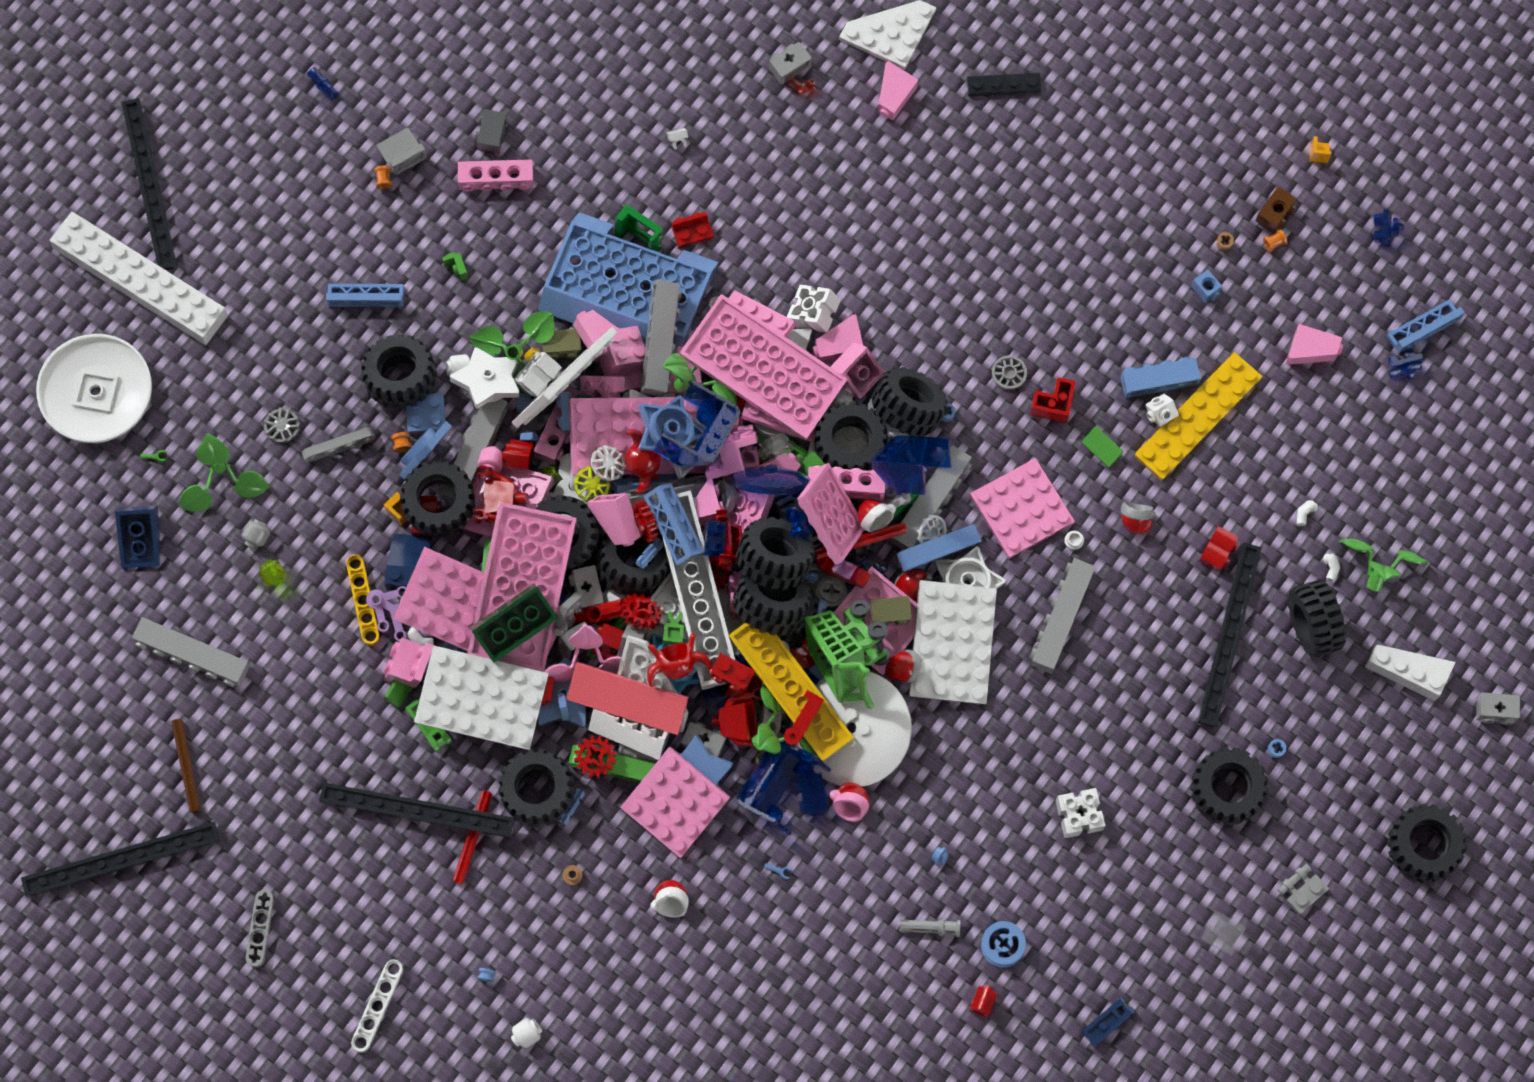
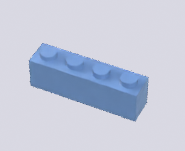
M1184 357L1175 362L1167 360L1159 365L1146 364L1142 368H1126L1122 371L1120 379L1125 398L1195 386L1199 384L1201 376L1196 358Z

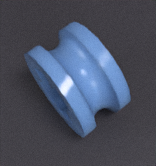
M948 403L947 409H950L951 415H944L941 419L944 422L951 421L955 416V407Z
M1280 739L1271 741L1267 749L1268 754L1273 758L1283 756L1286 752L1284 741ZM1276 744L1280 745L1279 749L1282 750V752L1278 751V753H1275V749L1272 747V745L1274 747L1276 746Z
M479 968L480 975L477 976V979L487 982L495 981L493 976L496 975V971Z

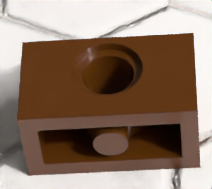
M1278 186L1258 213L1255 221L1274 233L1277 228L1281 229L1285 224L1286 219L1284 218L1286 215H1291L1295 210L1296 206L1294 203L1297 198ZM1274 209H1279L1281 213L1275 212Z

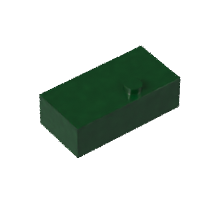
M533 583L469 628L492 662L495 663L559 618L539 588Z

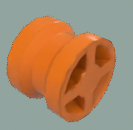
M399 432L391 436L394 442L393 450L395 453H404L411 449L412 444L409 442L411 438L409 432Z

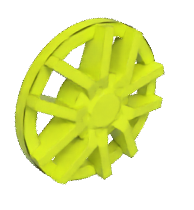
M592 466L580 470L574 480L576 494L586 502L592 500L588 499L591 494L594 498L597 497V490L601 495H607L610 488V481H606V484H600L602 479L598 478L596 474L592 477ZM588 470V477L582 473ZM579 477L585 479L584 483L578 481ZM578 484L584 486L580 491L578 489ZM606 486L605 492H603L600 487ZM585 490H587L588 493H587V495L584 497V496L582 495V493H583Z

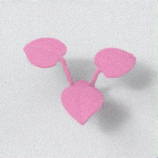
M584 624L569 640L570 644L576 647L572 664L569 667L566 664H556L543 671L549 673L548 677L555 678V682L572 680L574 672L572 669H574L580 648L586 650L595 648L599 661L602 664L599 666V669L614 674L618 673L622 657L616 656L610 657L606 661L603 660L598 648L603 643L602 637L592 626Z

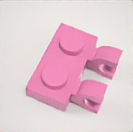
M729 575L726 593L730 595V601H728L727 609L728 612H731V619L739 620L740 616L737 615L733 605V596L741 576Z

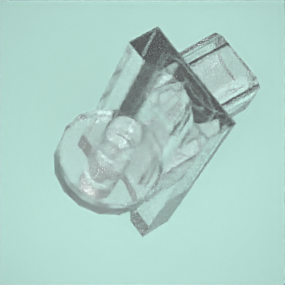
M782 432L758 443L761 448L757 453L762 460H766L791 451L793 446L788 443L789 438Z

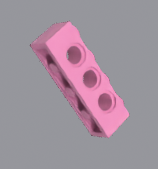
M533 161L458 162L459 190L473 191L474 189H481L483 191H490L492 189L510 190L511 188L527 190L534 188ZM495 174L500 175L497 179L492 178ZM512 174L519 175L517 178L510 177ZM475 175H481V176H482V177L479 178V179H474V178H473Z
M569 386L563 391L569 392L571 398L584 394ZM558 402L534 449V457L552 465H556L558 460L561 461L565 452L563 448L565 444L570 443V433L565 434L562 429L557 427L559 424L558 416H562V411L558 409ZM551 440L559 441V443L554 446L549 444Z
M822 466L809 467L808 484ZM841 467L832 468L849 499L884 501L886 472L876 469L863 471L859 468L851 470ZM848 480V481H850L851 483H850V484H844V483H842V481ZM866 481L869 482L870 485L865 486L861 483Z

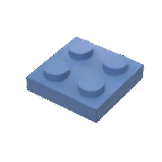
M443 393L426 394V399L422 402L418 401L417 405L413 407L411 405L406 406L407 430L410 434L425 433L429 428L436 432L446 422Z

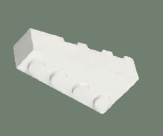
M1377 644L1372 650L1365 667L1436 701L1443 691L1455 662Z
M593 709L588 729L657 760L661 758L670 732L598 709Z

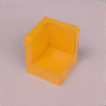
M1314 136L1310 144L1309 162L1328 163L1331 157V151H1329L1330 144L1319 143L1318 137Z
M396 492L384 504V508L402 526L407 519L401 506L400 494Z

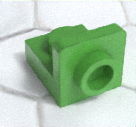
M460 252L449 253L442 258L444 267L452 266L455 276L459 275L461 281L468 279Z

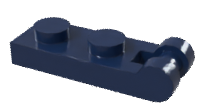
M1122 996L1083 1029L1081 1033L1095 1047L1136 1011L1133 1007L1130 1008L1126 1004V999ZM1119 1007L1124 1012L1121 1016L1116 1011Z

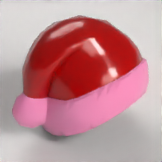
M844 783L837 790L830 792L829 796L833 800V809L844 820L856 822L861 820L868 812L870 800L862 786L856 783Z

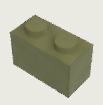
M576 329L555 330L553 337L548 342L542 343L543 352L548 354L554 361L559 358L576 359L581 355L580 335Z
M909 596L869 601L871 624L873 622H883L888 626V622H895L896 625H905L907 621L912 619Z

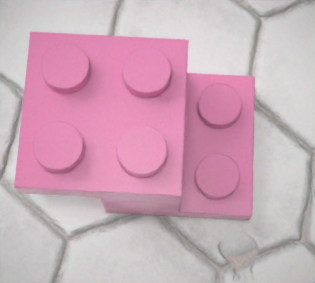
M638 326L615 329L617 333L612 337L614 341L607 347V352L599 360L604 376L624 377V392L620 393H625L631 389L635 391L641 390V369L644 364L645 346Z
M751 429L740 432L739 436L733 437L732 434L721 437V441L718 442V449L723 464H720V462L709 464L705 472L707 480L744 471L745 462L740 447L757 443L756 431L751 432Z
M405 638L395 642L389 654L392 659L388 660L382 673L385 675L384 681L391 683L393 680L416 688L423 677L433 644L426 642L423 646Z

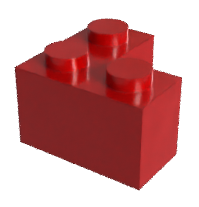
M1057 377L1053 394L1035 390L1029 415L1067 423L1076 381Z

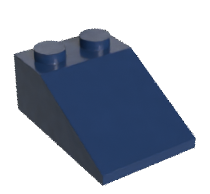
M158 505L125 507L116 510L115 518L121 569L160 566Z
M393 534L384 580L386 590H397L401 586L407 587L424 547L431 549L432 537Z

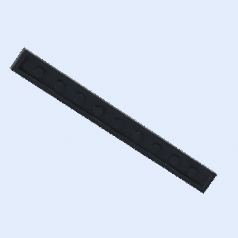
M140 98L122 101L121 104L157 265L164 270L175 269L178 266Z
M1245 542L1242 544L1197 720L1199 724L1213 728L1217 727L1262 547Z
M323 782L319 802L323 804L506 838H512L516 820L513 817L325 782Z
M214 821L21 877L25 897L28 898L220 842V838Z

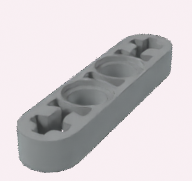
M363 428L308 447L302 451L305 462H313L368 443L375 439L373 428Z
M269 890L259 891L254 902L246 951V961L254 968L260 967L265 961L274 906V896ZM264 894H267V897L270 899V901L265 902V908H269V911L258 909V907L262 908L263 906L260 898H263ZM262 913L266 914L267 921L263 924H258L256 917ZM257 933H261L264 936V940L260 944L253 942V936ZM252 946L262 948V950L258 949L257 951L260 960H256V963H253V960L250 959L251 956L255 955V949H251Z

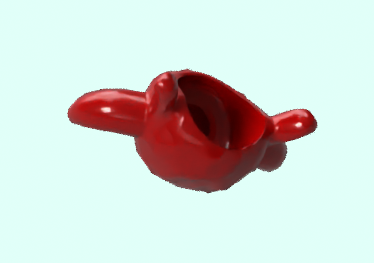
M630 429L626 432V435L631 436L633 445L625 453V463L627 470L639 477V486L635 493L642 494L650 487L651 478L657 480L659 477L656 472L659 470L662 462L661 452L639 450L643 434L636 429Z
M695 633L690 635L688 643L672 644L663 647L659 651L654 645H648V649L657 660L649 667L647 672V681L650 687L654 686V678L660 672L666 677L676 680L692 673L695 663H703L708 671L712 669L708 656L702 652L694 651Z

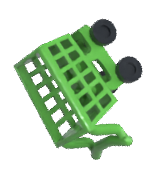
M864 600L854 601L850 608L843 611L844 625L831 610L805 617L804 626L808 652L838 703L864 701L866 707L872 709L874 703L868 693L866 682L870 670L865 666L873 663L883 666L891 660L890 651L883 645V639L888 634L886 624L883 622H873L869 626L866 625L865 617L870 613V607L868 602ZM826 656L827 659L822 661L821 658ZM830 663L832 667L827 669L826 665ZM859 687L860 693H851Z

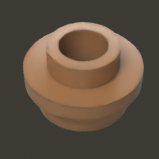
M575 865L566 867L563 871V880L568 885L578 884L582 880L581 869ZM575 872L576 877L570 878L569 873Z

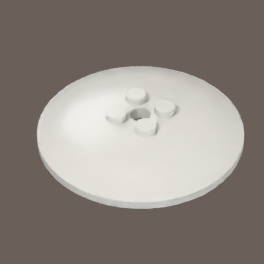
M88 334L63 343L47 358L37 380V401L45 420L59 434L83 443L106 442L125 434L142 418L151 399L152 380L144 358L128 342L111 335ZM95 387L101 388V392L98 395H92L91 390Z
M870 672L866 680L868 693L874 703L872 709H868L864 701L838 703L824 678L815 685L846 727L851 722L856 725V731L852 733L854 739L823 762L819 757L805 752L799 745L808 765L819 776L836 785L856 783L863 787L879 782L899 766L908 750L912 733L911 716L908 706L898 689L887 679ZM859 687L851 693H860Z

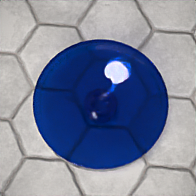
M766 465L747 468L744 471L734 473L732 484L738 489L752 493L789 495L803 492L810 482V477L792 469L778 467L777 465Z

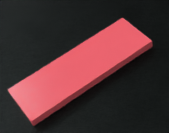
M577 662L566 700L678 735L689 697L655 686L650 687L649 684Z

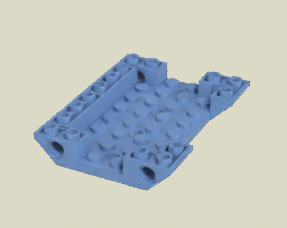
M579 212L569 226L546 280L538 311L551 312L554 317L573 324L579 313L594 310L619 329L638 326L644 346L646 347L653 284L657 279L679 283L681 296H684L686 301L684 303L677 302L679 315L675 319L677 333L673 337V344H675V349L678 346L681 347L682 344L685 345L692 329V321L702 297L706 295L718 262L683 250L677 259L610 235L614 224ZM573 258L581 260L578 265H572L570 261ZM612 270L616 275L613 278H608L605 273ZM643 283H648L651 285V288L644 291L640 286Z

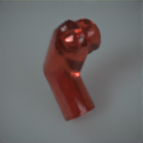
M792 77L788 85L802 94L814 91L816 82L813 79H809L801 83Z

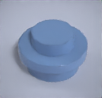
M936 848L931 859L935 862V865L945 864L949 857L947 848Z

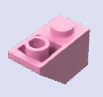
M712 478L707 480L694 500L700 526L718 522L716 520V510L724 509L722 501L718 502L717 496H720L718 485L713 484Z

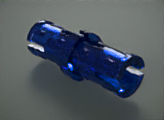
M316 67L307 72L308 77L316 84V88L321 90L330 101L338 97L339 92L334 89L329 82L330 80L324 77Z

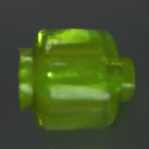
M269 559L259 566L258 576L266 587L274 586L277 588L285 582L283 578L286 577L287 573L278 560L273 561Z

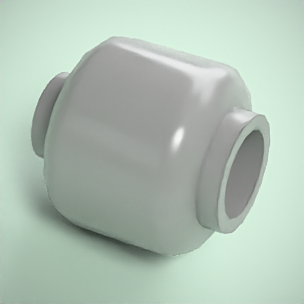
M255 519L247 523L241 536L246 540L245 545L255 549L256 546H264L270 535V530L267 524Z

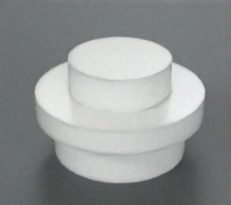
M1070 531L1067 533L1065 544L1069 549L1077 550L1082 547L1084 537L1080 532Z

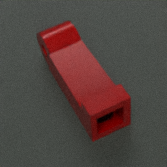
M829 556L818 559L815 564L823 573L859 588H864L871 577V574L864 569L845 560L835 565Z
M809 690L803 696L808 701L792 728L787 729L784 733L786 743L791 746L797 745L801 741L824 702L823 698Z

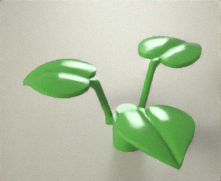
M540 311L528 316L524 321L523 330L529 336L520 344H512L508 347L502 344L504 339L503 333L494 326L483 327L470 335L469 339L474 348L477 347L492 357L499 356L501 347H503L508 359L516 360V362L522 365L516 368L512 377L514 379L526 366L520 359L523 355L522 346L531 338L537 343H546L553 337L555 332L554 315L551 312ZM517 386L519 391L526 394L520 387Z
M673 353L666 359L663 369L670 371L677 377L674 381V387L678 392L684 393L688 389L693 391L696 388L713 385L712 389L715 395L732 412L736 410V394L716 380L695 385L696 377L693 372L697 367L694 366L690 370L686 359L678 353Z
M207 433L196 453L197 459L201 463L211 465L206 487L204 490L199 485L188 487L182 493L179 505L184 510L194 512L208 509L212 504V496L207 491L209 490L214 472L223 473L227 470L232 480L237 483L234 487L235 493L245 498L261 495L269 488V483L261 474L255 471H245L236 479L230 469V465L227 464L230 456L229 449L222 441Z
M1358 539L1339 540V543H1344L1357 551L1366 552L1369 555L1367 573L1369 579L1366 587L1374 591L1380 592L1384 581L1400 577L1401 573L1394 569L1400 560L1405 559L1412 563L1425 565L1429 563L1413 552L1398 550L1397 554L1399 556L1392 566H1384L1380 563L1372 562V551L1374 548L1368 543Z
M761 683L762 700L766 707L774 713L766 724L762 723L759 725L757 735L752 737V743L757 750L777 754L781 751L780 742L785 741L784 737L778 739L769 725L776 718L778 712L782 713L784 710L764 683ZM802 737L799 742L801 748L808 754L818 757L806 739Z

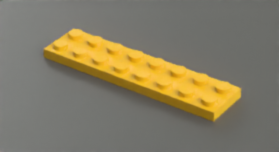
M1234 352L1177 410L1179 416L1170 420L1169 423L1163 424L1133 457L1162 482L1263 376Z
M744 623L728 636L793 723L808 701L803 698L807 690L824 699L823 704L803 736L823 762L853 740V735L777 634L759 632L760 630L752 629L748 623Z

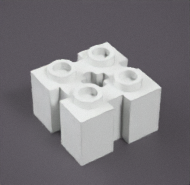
M800 284L795 296L797 303L796 305H791L787 317L795 321L797 328L809 329L812 327L815 331L828 333L833 320L830 315L833 312L836 313L841 299L831 289L818 287L815 290L812 286Z
M536 352L527 362L524 369L513 380L526 394L538 397L548 388L547 384L550 380L555 381L559 377V371L562 367L545 352Z
M1096 788L1081 791L1078 797H1074L1073 793L1057 797L1059 816L1064 815V819L1061 822L1064 838L1079 836L1084 829L1087 830V834L1103 831L1105 827L1102 811L1097 812L1096 810L1100 804ZM1078 810H1081V811L1084 812V815L1081 816L1080 814H1077L1076 812H1077Z

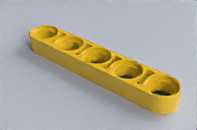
M352 555L347 559L346 565L363 642L368 646H374L380 640L374 608H371L368 604L360 605L358 603L360 596H367L370 592L365 564L361 556ZM353 560H359L361 565L359 568L353 569L350 567V563ZM363 578L365 580L364 585L361 587L355 586V579ZM364 614H370L372 621L364 623L361 618ZM374 632L376 634L375 640L367 641L365 639L366 634Z

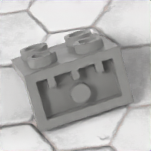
M409 128L377 144L379 152L394 175L427 158L422 143L418 144Z

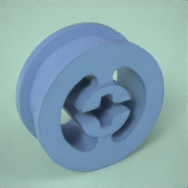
M1000 921L990 925L984 932L981 941V950L985 959L993 966L1000 968L1015 965L1022 958L1026 947V940L1022 930L1017 925L1007 921ZM1001 931L1008 933L1000 934L998 940H995L994 950L990 949L989 939L992 935ZM1012 939H1015L1018 945L1015 954L1006 958L999 957V955L1008 954L1013 946ZM1004 941H1006L1007 947L1004 946L1001 948L1000 942L1003 943Z

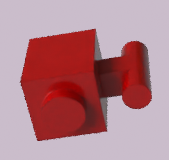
M604 623L603 627L599 626L597 633L602 637L604 644L603 648L599 649L603 659L616 657L610 651L612 648L619 650L624 631ZM594 648L592 654L597 656L596 650Z
M983 985V987L978 986L969 1011L988 1018L997 996L994 988Z

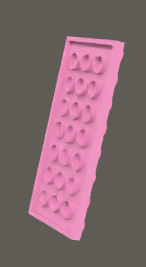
M722 294L679 353L689 363L805 441L847 381V378Z
M676 397L568 399L572 476H576L583 468L591 466L593 452L604 445L616 447L623 454L622 457L625 463V453L633 445L631 436L626 435V432L630 429H636L644 434L645 431L638 406L642 403L665 406ZM682 397L685 410L691 418L698 420L716 419L713 446L719 457L715 438V431L718 430L716 397ZM661 453L662 462L656 474H676L673 463ZM595 463L596 467H600V463ZM696 465L687 474H705L706 468L709 465ZM624 468L623 475H633L627 468ZM588 470L582 474L588 476Z
M499 502L474 624L533 583L539 588L554 612L557 613L576 518ZM554 622L498 661L544 671ZM471 633L467 654L490 659L474 634Z
M424 547L393 619L468 651L472 633L469 627L474 624L484 572ZM558 605V608H557V613H556V615H558L559 610H560V607H561V606H559V605ZM554 622L548 654L556 638L554 630L557 622Z

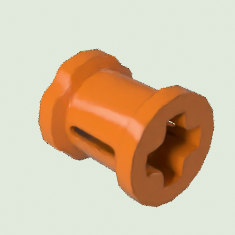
M378 166L374 169V173L377 175V189H389L392 187L389 175L391 168L389 166Z
M1279 229L1277 233L1269 237H1263V243L1266 249L1272 252L1274 248L1286 245L1287 238L1284 232Z

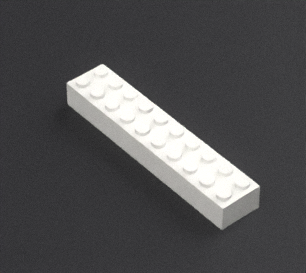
M74 212L68 215L49 240L54 250L204 345H207L228 317L225 307Z
M690 490L679 493L677 496L704 553L676 566L664 538L663 541L688 637L692 633L696 634L694 651L706 654L713 668L720 653L734 660L735 657ZM659 499L653 500L655 505L658 506ZM662 512L661 518L666 523L667 516ZM670 529L669 535L672 540H675V533ZM678 547L680 558L685 556L682 548ZM695 663L702 690L727 684L725 682H722V684L715 682L711 679L712 676L703 663Z

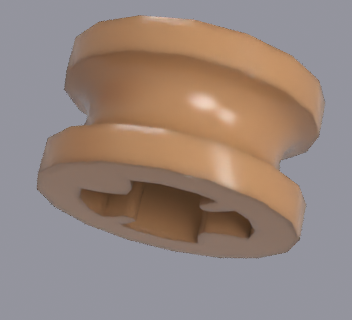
M1227 232L1221 233L1216 241L1217 248L1221 251L1230 250L1234 243L1233 236ZM1223 238L1224 240H1229L1228 245L1221 243Z

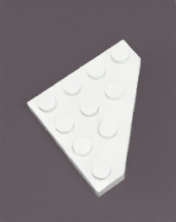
M919 0L849 21L840 34L839 40L881 60L889 61L905 70L936 11V7Z
M628 635L617 675L648 684V669L657 661L648 649V641ZM662 672L656 674L654 678L655 687L677 693L668 677ZM685 709L680 732H683L689 713L687 709Z

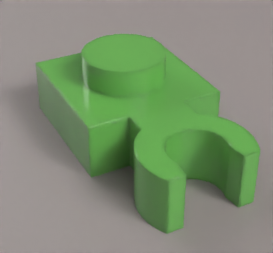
M669 611L667 615L669 623L664 624L662 644L683 643L684 625L679 624L682 620V612H679L678 618H673L671 616L672 611Z

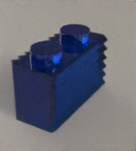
M822 772L798 776V782H795L797 794L800 793L802 801H798L800 813L804 812L805 818L828 814L829 809Z

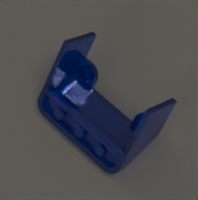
M692 380L682 399L698 407L696 419L699 423L706 426L695 448L692 450L663 433L653 452L681 467L713 464L740 415L737 405Z
M895 436L871 459V467L896 495H925V473L932 467H952L950 438Z
M786 741L780 742L781 751L779 753L773 754L765 751L740 790L737 802L768 825L790 836L792 832L780 823L783 818V811L776 806L796 773L801 776H807L813 771L815 766L830 773L831 768L817 756L795 745L791 746Z

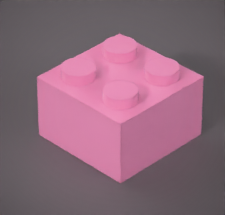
M855 342L831 366L832 369L847 378L842 388L851 392L853 397L861 399L885 374L869 349Z

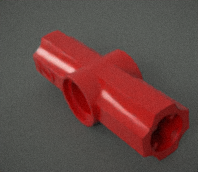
M623 599L580 609L578 613H574L575 621L573 627L583 622L589 625L621 617L622 612L619 610ZM597 610L600 611V617L597 615Z

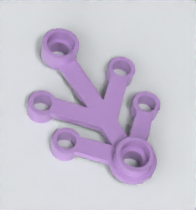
M401 586L397 590L383 593L381 590L370 591L366 601L376 611L378 629L385 632L390 627L389 622L385 620L383 608L390 611L395 639L400 641L397 637L398 632H403V638H406L407 635L403 630L401 622L393 619L399 603L392 604L387 601L395 597L402 598L399 590L401 588L406 589V587ZM374 596H378L380 598V601L378 603L373 602ZM381 622H385L387 624L386 629L380 628ZM420 631V632H421L423 635H425V636H429V635H430V634H427V633H425V632H423V631Z

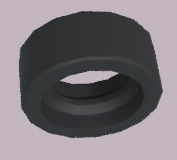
M550 403L526 425L522 423V427L529 432L538 434L547 423L554 404Z

